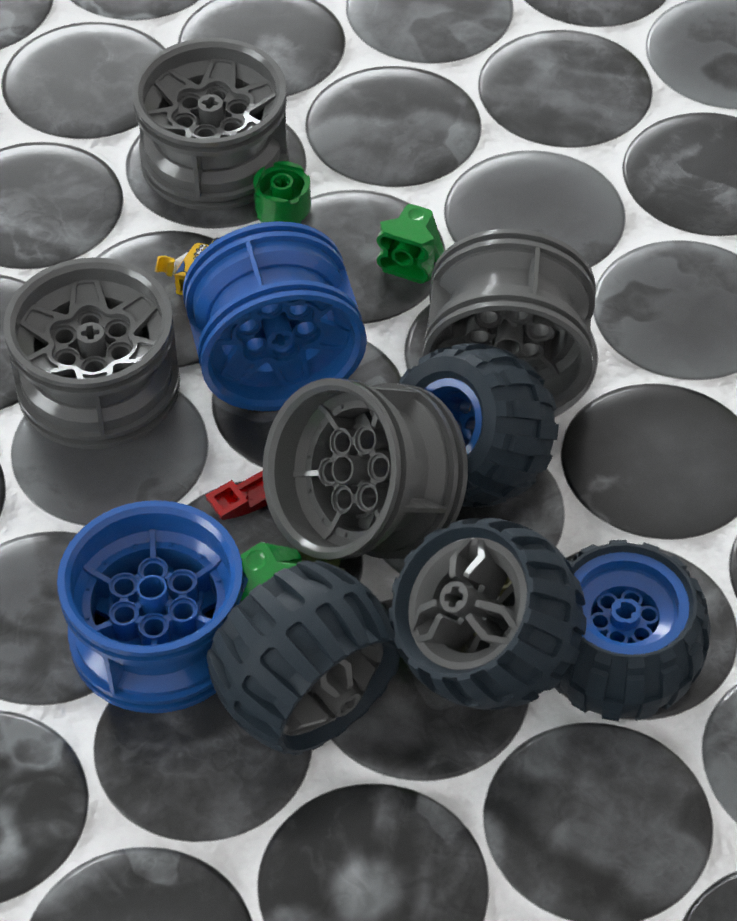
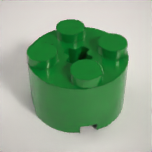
M288 161L274 162V166L265 169V166L260 168L253 180L255 210L258 220L261 222L279 221L301 224V221L311 210L310 177L304 173V168Z

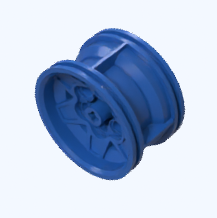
M279 221L246 226L222 236L206 247L193 261L187 271L183 283V301L190 322L202 375L212 393L224 402L242 409L277 411L281 409L292 394L306 384L324 378L348 379L362 361L366 351L367 335L346 268L335 243L319 230L299 223Z
M141 501L126 504L101 514L75 535L60 561L57 588L62 613L68 624V642L74 666L83 682L96 695L126 710L142 713H165L191 707L216 693L208 670L207 653L212 647L213 637L217 629L221 628L231 610L242 602L240 600L244 587L241 556L229 532L213 517L194 507L171 501ZM216 607L212 619L203 615ZM96 613L109 620L96 626L94 615Z

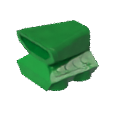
M408 204L403 209L399 218L380 222V233L376 239L380 247V253L376 260L379 267L383 269V272L419 284L431 280L434 262H437L444 252L433 212L424 207Z
M264 542L258 543L241 554L244 592L240 601H243L256 586L263 584L273 577L276 572L284 568L288 569L297 565L298 562H302L301 554L294 548Z

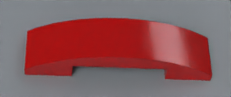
M263 470L238 485L231 480L205 495L207 501L221 520L240 517L267 505L263 486Z

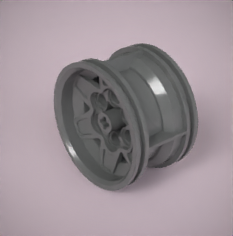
M216 37L192 39L161 50L152 56L137 73L132 87L134 114L140 129L139 155L141 170L150 187L164 199L179 206L206 211L227 210L254 202L253 180L260 168L264 166L265 169L273 167V163L278 161L289 162L285 77L276 61L261 49L234 39Z
M507 228L479 232L457 241L442 253L432 271L428 328L425 334L423 357L437 349L452 347V345L462 343H480L505 349L527 362L545 381L543 387L548 389L553 395L557 408L566 404L584 389L592 373L593 342L590 328L595 308L596 283L592 269L583 256L574 248L557 238L536 231Z
M97 257L73 259L40 271L27 280L13 295L4 316V336L20 409L25 419L37 432L65 446L81 449H104L123 445L146 435L168 416L177 400L180 388L174 321L170 299L163 286L151 274L133 264L116 259Z
M324 378L313 381L298 389L284 403L272 423L266 440L263 457V486L271 516L282 535L290 544L304 554L315 558L350 559L366 554L381 559H404L411 550H416L425 541L424 537L438 529L449 528L450 523L456 521L465 497L468 462L462 432L448 407L437 396L418 386L397 383H382L370 386L357 380Z

